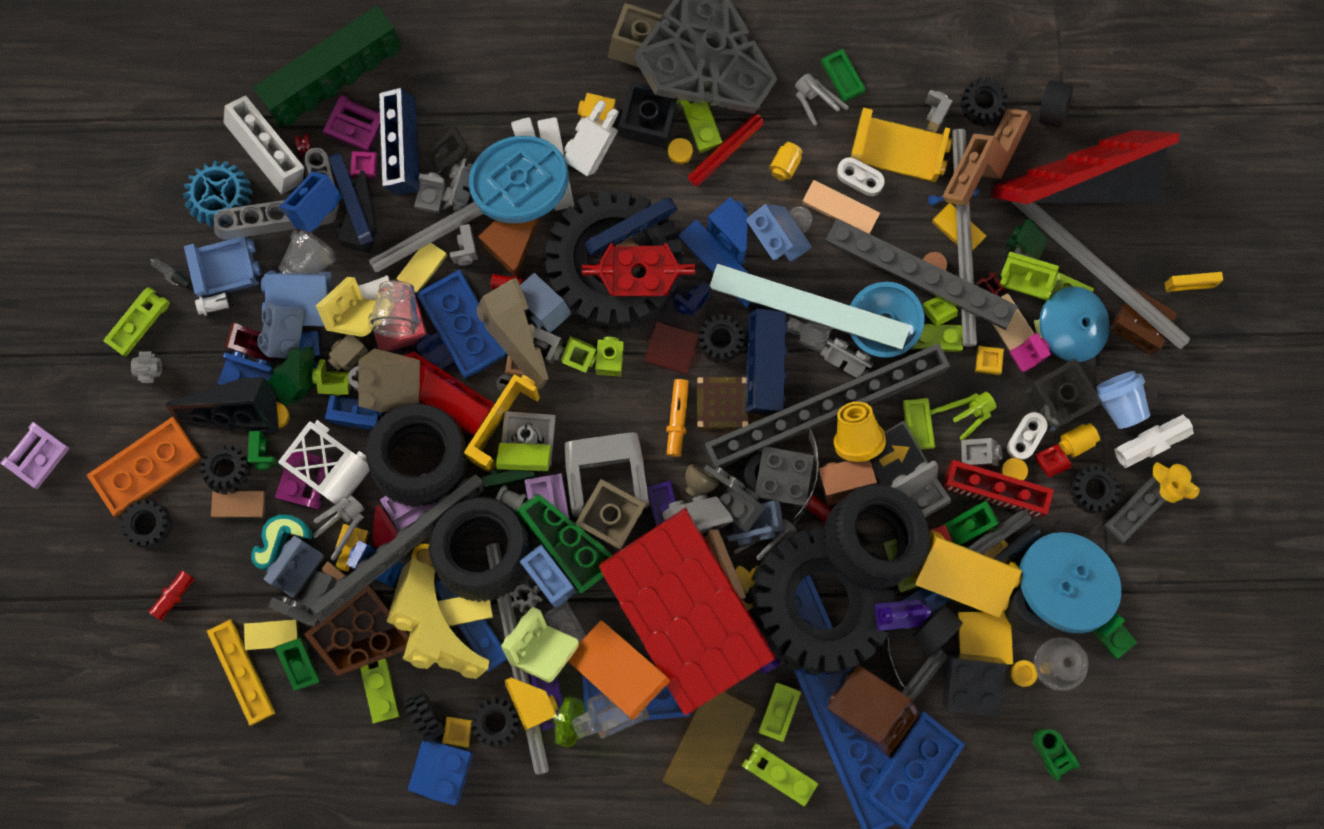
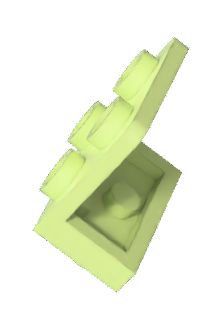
M531 607L527 614L521 618L512 633L505 638L501 647L511 665L546 682H551L577 650L579 642L576 638L547 626L541 611Z

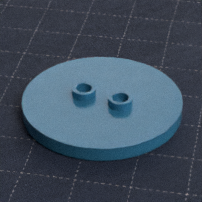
M514 136L492 144L475 160L469 175V189L476 206L488 217L505 223L528 222L547 214L561 201L569 182L568 168L562 153L552 143L534 136Z
M1052 533L1038 539L1024 554L1020 564L1022 571L1020 574L1021 590L1031 609L1047 624L1065 632L1086 633L1100 628L1116 613L1121 600V582L1118 572L1109 556L1089 539L1073 533Z

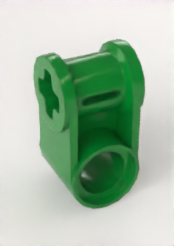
M1039 729L1034 733L1033 745L1042 758L1047 771L1056 782L1061 779V775L1071 769L1077 770L1080 768L1077 759L1068 749L1057 731ZM1046 734H1050L1053 739L1052 745L1049 748H1045L1042 743V739Z

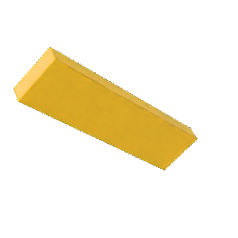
M230 619L208 630L207 633L249 725L252 726L276 714L247 650H245V645L234 621Z

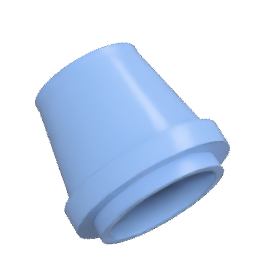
M1135 371L1123 373L1104 381L1096 387L1097 391L1093 394L1096 402L1102 404L1118 429L1133 426L1151 416L1143 385L1145 383L1142 374H1136Z

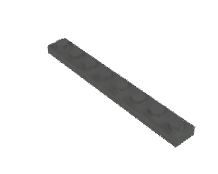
M836 219L825 239L826 243L1004 330L1007 329L1018 308V305L842 220Z
M476 474L470 479L466 478L461 481L454 492L441 497L434 508L421 513L414 524L401 529L394 540L381 545L376 554L369 560L361 561L356 566L355 571L349 576L340 578L335 583L333 589L326 594H320L313 601V605L310 606L316 619L322 623L432 533V529L435 528L434 525L438 518L442 517L446 510L452 508L457 502L461 503L463 502L462 500H468L469 498L474 499L483 493V481Z

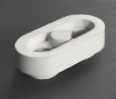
M845 158L838 165L837 176L844 184L867 196H875L881 192L884 186V177L879 171L855 158ZM845 170H852L853 175H846ZM867 182H874L875 187H868Z
M1032 412L1021 420L1007 445L1008 453L1012 458L1025 460L1033 454L1047 430V421L1043 415ZM1029 423L1036 425V431L1029 429ZM1016 444H1021L1024 447V451H1017Z

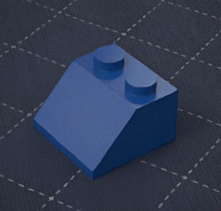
M730 197L708 216L707 231L742 266L747 249L748 222L746 219L748 214L747 209L740 201L735 202Z
M422 740L408 790L430 799L458 805L474 752L433 740L426 743Z

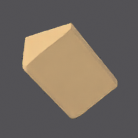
M1005 294L1004 296L1001 297V298H1003V299H1005V300H1007V301H1009V302L1015 304V303L1013 302V300L1011 299V297L1009 296V294ZM1018 308L1006 330L992 324L1009 351L1020 346L1030 336L1034 335L1033 330Z

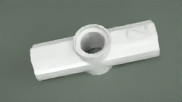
M1184 415L1161 426H1154L1139 434L1132 441L1130 440L1114 449L1116 458L1124 468H1127L1147 457L1151 458L1171 448V445L1190 437V435L1194 434L1193 426Z

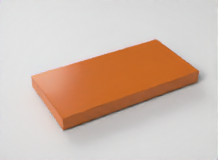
M171 417L88 473L87 477L112 515L118 517L127 511L126 508L128 506L132 507L134 502H140L196 464L202 457L177 420Z
M602 620L579 643V647L568 660L575 669L632 721L670 682L660 670Z

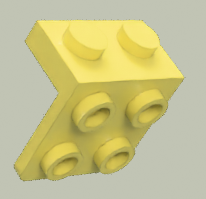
M346 277L316 305L327 331L359 337L368 335L393 310L390 302L363 298L356 279L353 277Z

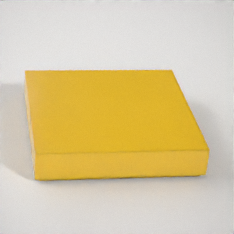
M986 612L957 613V617L963 623L958 629L959 654L1001 658L1006 665L1013 664L1012 631L1005 612H1002L1000 618Z

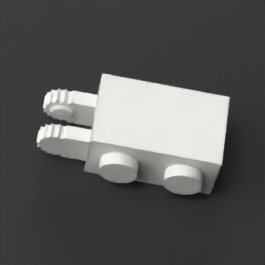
M602 100L596 104L590 116L579 121L575 129L577 134L574 140L571 139L564 149L566 152L564 156L566 163L586 176L596 172L618 132L612 125L619 111L613 108L608 113L605 121L599 118L606 105Z

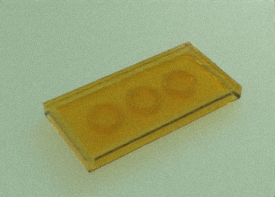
M723 692L698 707L662 782L710 806L756 709Z

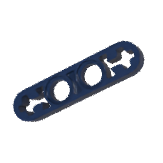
M341 152L331 155L329 160L361 245L373 242L370 228Z
M671 197L664 198L589 239L585 243V247L592 257L605 252L610 243H613V246L622 243L671 216L678 208Z

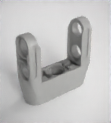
M623 433L573 440L564 444L573 518L579 517L585 507L580 469L630 462L635 498L646 503L645 508L649 507L638 433Z

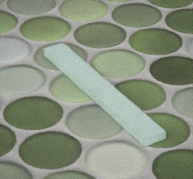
M717 264L709 286L712 290L786 312L787 314L903 350L910 329L909 324Z

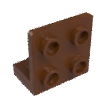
M1134 288L1173 323L1177 316L1175 311ZM1126 302L1109 327L1110 331L1151 356L1159 351L1166 341L1163 339L1164 335Z

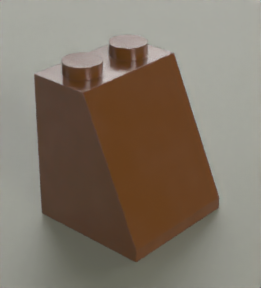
M857 665L854 670L849 671L844 679L845 684L840 691H836L831 696L827 708L835 718L887 757H890L919 713L910 698Z

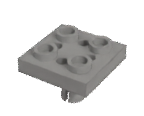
M504 411L501 443L539 444L538 438L540 442L544 438L542 444L551 445L549 467H551L556 416Z

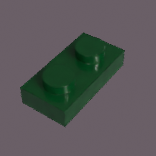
M502 469L487 472L488 476L482 477L484 488L488 491L501 488L503 485L511 486L524 483L526 479L536 478L533 470L503 472Z

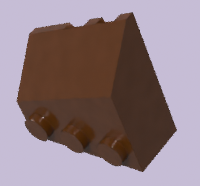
M371 584L367 585L322 623L319 622L304 634L337 676L405 651L410 636L407 631L399 630L395 625L387 622L390 608Z

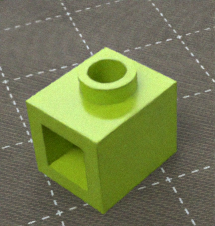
M570 336L560 359L563 364L586 373L588 367L593 366L597 353H595L596 349L593 345Z
M604 337V340H598L596 375L621 377L624 351L623 341H619L616 337Z

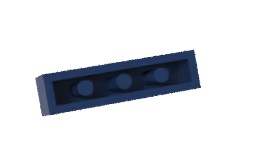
M402 88L379 93L383 187L398 196L420 191L416 99Z
M756 309L748 314L745 413L770 416L785 408L786 395L784 394V384L787 379V372L784 369V360L787 356L785 335L788 330V322L785 320L786 312Z

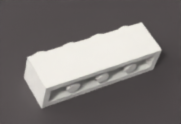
M247 96L225 105L224 124L281 195L299 186L303 182L304 166Z

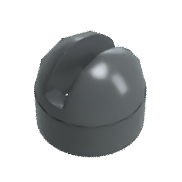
M503 374L498 377L496 387L499 393L502 394L507 386L501 384L500 381L510 382L513 376Z

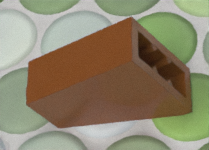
M539 217L523 223H505L495 220L478 236L480 243L513 276L519 275L541 219Z

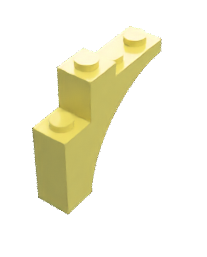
M412 558L401 569L387 619L388 623L395 625L399 630L410 631L403 660L411 662L417 668L428 669L434 663H438L440 667L460 672L464 677L478 678L488 670L489 660L473 652L456 637L446 623L436 599L434 586L435 569Z

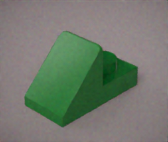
M984 501L943 525H946L953 543L962 545L1000 523L989 503Z
M1117 613L1103 626L1092 631L1114 659L1120 658L1137 644L1136 640L1122 625L1125 620Z
M298 638L275 646L277 655L294 691L319 683V675L311 660L310 646L306 641Z

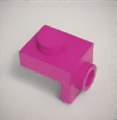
M1038 333L1030 336L1023 344L1010 351L1021 372H1026L1044 362L1051 355L1047 341L1044 338H1040Z

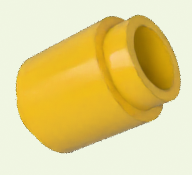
M786 142L784 146H781L769 167L772 171V176L780 181L790 180L802 159V149L790 142Z
M1091 423L1087 425L1081 424L1061 435L1059 446L1066 456L1070 455L1075 458L1095 447L1096 443L1100 441V437L1096 428Z

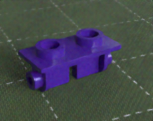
M920 600L874 604L878 631L924 626L923 620H926L931 615L930 607L921 604Z

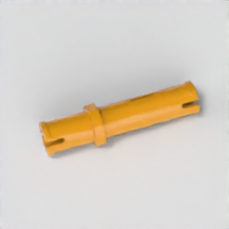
M674 380L670 423L666 427V433H668L666 455L671 457H681L683 436L686 435L687 431L684 426L688 380ZM680 401V410H677L678 402Z

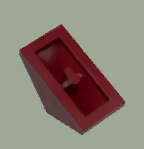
M232 323L225 347L272 363L273 357H267L258 346V336L261 332Z
M379 504L375 507L372 546L380 547L384 543H390L394 540L399 532L386 510Z

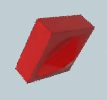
M1058 444L1035 454L1036 462L1048 478L1071 468L1070 460Z

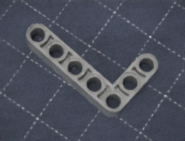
M320 148L310 149L305 155V176L307 177L314 171L328 175L334 184L326 152ZM313 160H317L322 165L314 166L310 162ZM285 200L223 209L218 211L214 217V232L219 238L225 240L298 228L294 227L279 207ZM339 202L336 208L329 212L321 221L320 225L332 223L336 219ZM274 213H278L283 218L280 220H274L270 216ZM253 217L258 222H256L255 224H249L245 221V219ZM223 221H228L232 226L223 228L219 224Z

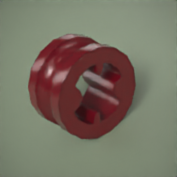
M308 133L304 137L295 136L299 155L303 158L310 149H313Z

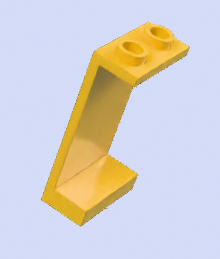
M863 108L850 158H855L873 168L935 183L939 175H944L947 161L943 160L945 152L949 153L952 144V138H949L950 128H945L943 134L933 133L871 118L873 110Z
M515 374L513 375L464 451L470 462L486 472L494 470L496 464L492 457L482 451L504 418V411L509 410L520 392L536 402L540 399L537 387L534 386L535 382L525 375H522L521 378Z
M931 530L929 533L930 544L927 557L921 567L909 576L913 583L1000 618L1002 612L1008 608L1013 589L1021 581V569L1014 562L1010 561L1009 564H1005L947 541L940 533Z

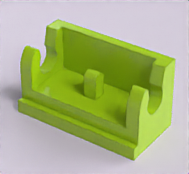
M1009 252L1002 270L1000 286L1048 301L1058 279L1059 266Z

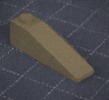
M517 278L484 295L477 306V316L480 321H483L486 330L525 376L535 382L534 386L538 390L544 386L549 378L541 350L538 346H534L533 343L534 326L533 324L529 325L524 310L529 309Z

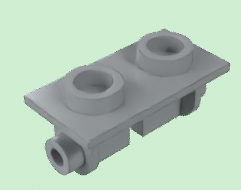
M462 159L452 166L449 178H452L450 187H446L442 196V200L445 201L444 210L449 206H453V211L456 212L467 206L470 192L462 188L463 186L469 188V175L473 164L465 166L466 159Z
M837 337L835 340L830 338L827 341V344L831 345L830 348L825 346L820 354L824 356V360L838 368L843 360L847 361L848 363L844 371L856 378L868 374L869 371L865 369L866 366L871 368L874 364L870 361L871 357L860 350L857 353L848 348L849 344Z

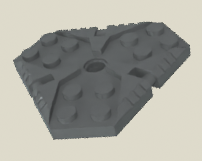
M673 0L660 21L656 23L633 56L655 95L674 99L678 98L679 100L685 99L686 101H694L700 104L704 101L708 102L711 106L717 105L722 108L726 107L727 109H735L753 114L758 110L777 81V77L754 40L750 42L747 40L746 36L749 31L730 0Z

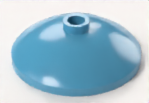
M879 282L867 286L856 295L850 305L910 325L903 350L850 334L857 346L872 356L891 358L904 354L917 343L924 327L922 305L917 296L901 284Z
M1081 287L1060 289L1051 295L1041 310L1039 323L1041 336L1047 341L1050 351L1056 357L1068 362H1083L1095 357L1104 348L1110 331L1109 316L1103 302L1093 292ZM1082 319L1085 320V327L1082 324Z

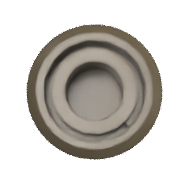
M695 464L688 465L685 473V481L688 486L685 491L697 497L702 494H708L719 485L718 479Z

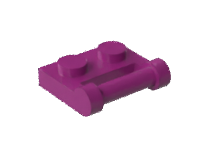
M341 95L323 129V133L355 148L370 152L380 131V111L376 112ZM348 110L373 122L369 125L347 116L343 112Z
M294 452L286 462L294 468L304 467V453ZM307 453L308 466L324 464L323 457ZM326 458L327 463L335 462L332 459ZM334 465L327 466L328 473L330 468L332 469ZM284 467L275 495L276 499L320 510L322 504L320 502L322 494L314 488L310 499L304 498L308 484ZM319 467L315 480L318 486L326 478L324 467ZM310 468V469H309L310 477H311L313 468ZM306 469L298 470L307 477Z

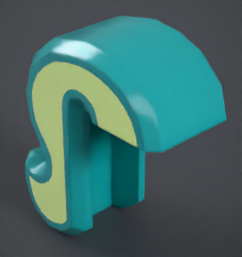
M277 515L270 518L262 529L261 536L264 547L255 546L252 550L251 559L253 564L257 568L267 571L269 566L276 562L281 555L288 534L312 541L313 532L308 524L291 515Z

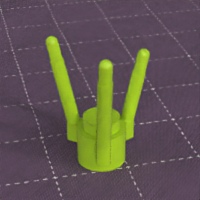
M984 392L981 395L975 393L968 398L932 409L930 414L933 415L970 403L969 409L953 418L954 422H958L972 413L976 417L980 416L960 436V440H964L983 421L991 417L990 412L996 409V403L988 392Z

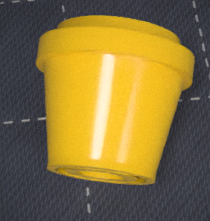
M851 402L839 409L837 414V433L834 437L836 453L841 458L853 462L868 461L878 456L886 446V437L884 430L878 425L871 406L864 402Z

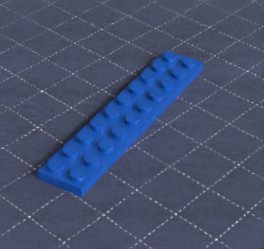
M810 575L802 579L795 591L796 610L801 619L809 626L820 630L832 629L833 627ZM851 668L826 675V673L820 675L805 674L804 669L793 670L861 829H885L894 825L895 823L863 798L890 758L835 718L827 708L831 696L836 691L839 692L845 684L844 679L848 672L851 671Z

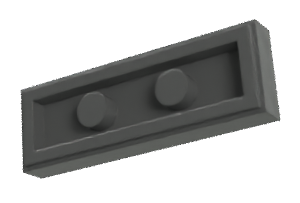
M1154 476L1103 525L1121 544L1125 543L1166 501L1160 495V483Z

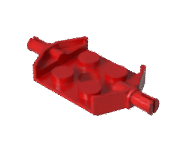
M610 243L600 264L582 265V276L597 275L603 281L610 296H667L677 277H680V275H695V264L677 263L667 243H664V246H613V243ZM637 266H642L646 269V274L642 278H635L632 275V270Z

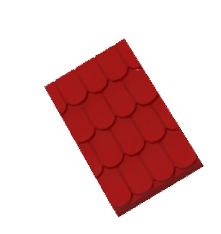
M1133 130L1100 140L1099 145L1070 153L1065 159L1029 169L1025 175L996 183L995 188H991V197L1023 204L1163 203L1167 147L1179 142L1180 133Z
M686 507L600 563L599 567L604 578L644 643L645 649L658 670L670 680L667 687L685 716L775 659V655Z

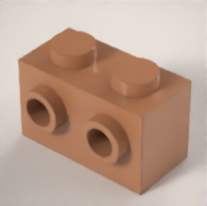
M870 460L863 462H831L818 468L827 506L838 504L859 487L877 484Z

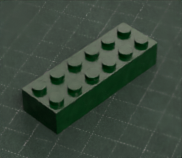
M377 5L253 88L278 126L282 128L293 124L297 117L303 113L314 110L318 103L324 99L335 96L338 90L345 85L353 84L366 71L374 70L384 59L395 56L402 47L394 26Z

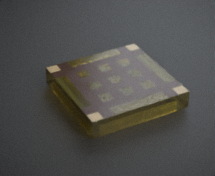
M697 377V429H740L748 425V413H745L746 377Z

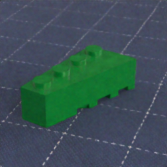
M540 494L532 496L515 509L527 529L552 558L574 587L576 593L582 594L604 577L599 565L613 554L568 519L566 515Z

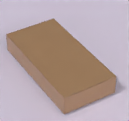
M212 491L211 517L265 518L266 492L235 491V493L231 494L230 491H227V495L220 491L218 493Z

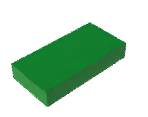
M843 49L821 59L822 66L844 103L865 93L866 89Z

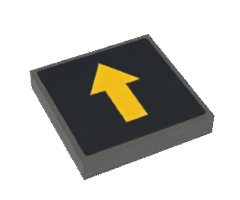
M904 421L885 431L886 446L878 456L870 459L873 471L880 484L891 486L892 482L903 474L906 476L911 474L921 463L928 462Z

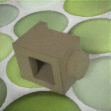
M344 334L346 337L343 340H338L331 347L330 358L327 361L338 371L343 368L346 372H350L359 362V359L369 351L356 337Z

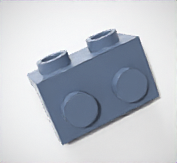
M267 301L266 309L262 312V333L258 336V346L267 357L287 358L286 356L291 350L299 347L305 309L302 307L278 306L273 301Z
M770 501L762 503L765 509L747 533L732 522L734 535L727 536L728 542H738V546L753 544V539L760 537V541L776 538V533L785 532L780 502Z
M293 536L283 546L282 553L276 562L269 566L264 580L290 597L296 598L324 559V555L301 539Z

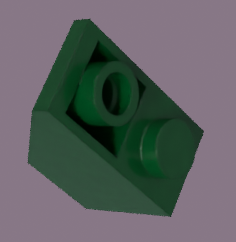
M1026 219L1022 226H1016L1007 240L1006 246L1009 249L1006 256H1008L1009 252L1039 260L1048 239L1032 221Z
M311 346L305 348L296 347L291 350L286 356L287 360L272 371L273 375L267 381L284 406L300 402L314 387L312 381L314 350Z

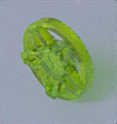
M566 697L558 715L554 716L555 743L561 747H572L581 734L585 713L584 705L578 698Z

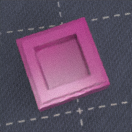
M352 151L351 177H359L362 170L365 171L368 178H377V152Z

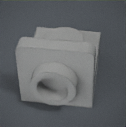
M930 90L925 101L926 104L932 106L926 120L930 121L927 130L936 133L953 101L940 91Z
M436 173L419 174L420 191L417 193L415 209L440 214L443 203L442 196L447 187L444 179Z
M470 224L460 226L461 234L457 235L460 251L450 253L453 263L460 266L469 265L473 260L478 259Z
M534 326L533 343L543 350L550 348L546 361L548 364L553 365L555 360H560L564 351L562 339Z
M993 438L961 440L963 463L973 466H999V460L1002 459V447L998 444V441Z

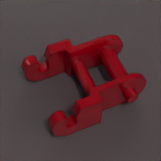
M997 271L995 273L990 272V277L986 280L983 277L974 284L976 286L986 285L997 296H999L998 293L1003 290L1005 292L1007 290L1000 286L1001 281L996 276L998 274ZM991 279L999 287L998 290L995 291L988 283Z

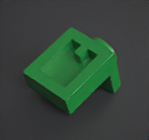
M249 431L248 462L255 466L257 470H271V466H279V460L275 457H264V454H267L269 450L268 439H265V435L260 431Z

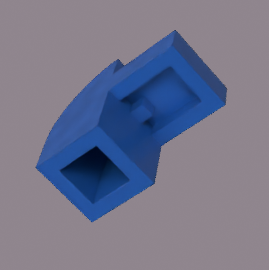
M358 541L349 554L347 565L355 569L361 561L369 560L374 556L377 550ZM397 561L375 580L393 588L405 564Z

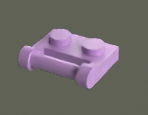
M32 422L28 427L30 430L20 443L0 463L33 488L38 489L70 448L48 433L44 428ZM38 436L41 437L21 465L18 466L17 462Z

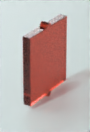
M656 322L652 338L648 340L649 347L644 362L687 374L691 358L695 356L694 348L698 334Z

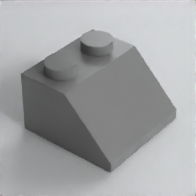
M707 494L697 496L692 499L693 502L684 504L683 500L668 504L669 508L662 513L665 521L686 507L702 535L707 534L710 530H720L733 521L731 514L718 497L708 498Z

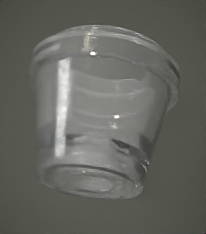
M294 230L290 235V244L278 269L282 273L318 274L323 272L329 265L333 266L337 258L334 256L335 251L314 234L304 230Z
M403 281L382 282L379 285L373 311L368 316V326L375 333L386 337L403 338L412 336L420 329L421 319L417 315L414 286Z
M1054 638L1046 641L1039 647L1035 655L1034 665L1038 678L1044 685L1054 690L1064 691L1073 689L1083 682L1088 672V657L1083 648L1075 641L1068 638ZM1065 658H1069L1072 661L1070 668L1064 666L1063 661Z

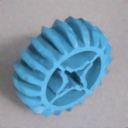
M214 160L212 167L208 163H204L205 169L202 171L199 168H195L197 175H189L192 183L184 184L185 189L188 190V192L183 193V197L188 200L185 206L191 209L190 214L193 217H197V220L202 224L206 222L209 227L214 225L215 214L220 211H213L214 208L219 206L224 207L223 209L242 207L244 205H251L252 202L248 198L253 195L252 190L248 188L251 186V183L248 179H245V173L239 171L236 165L230 167L229 163L225 161L220 166L219 162ZM219 178H226V180L223 179V180H221V181H219V182H214V181H213V180L219 179ZM206 186V192L201 196L202 190ZM213 188H215L217 192L221 193L220 195L223 197L224 200H221L219 196L217 197L215 195L216 193L213 191ZM236 188L235 197L233 201L230 203V197L235 192L234 189Z

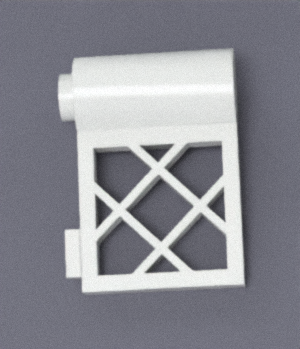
M318 420L314 424L309 421L278 463L337 505L343 498L347 499L353 494L370 471L366 455L360 451L354 454L327 434L330 429ZM310 429L320 435L321 446L306 448L304 437ZM323 438L329 441L331 444L324 445ZM302 441L303 448L295 449ZM337 447L344 454L338 462L327 463L325 448ZM322 449L324 464L308 466L306 451ZM303 451L304 467L294 468L286 462L292 453ZM335 465L328 474L327 466ZM310 468H325L326 478L319 486L310 480ZM306 469L307 477L298 470Z

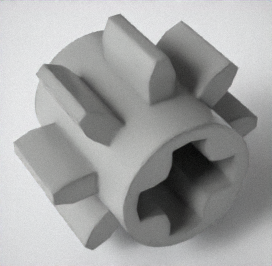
M152 351L139 352V357L133 358L131 361L132 376L138 377V381H141V383H154V377H160L162 373L161 359L155 358V354H152Z
M526 580L525 585L516 586L514 592L509 593L515 600L511 603V606L514 609L520 606V612L523 614L526 613L527 609H531V607L536 608L535 606L538 602H543V599L537 595L541 589L538 586L531 588L532 584L529 580ZM525 593L528 594L529 599L527 601H524L523 595Z

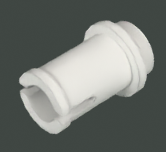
M226 293L206 298L200 296V299L195 300L199 315L204 314V316H207L208 312L230 308L229 303H227Z

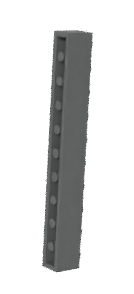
M938 343L709 441L704 445L705 453L714 470L717 466L721 469L755 453L761 452L763 447L776 446L810 431V429L813 430L838 419L839 409L848 403L864 402L871 405L945 373L950 365Z

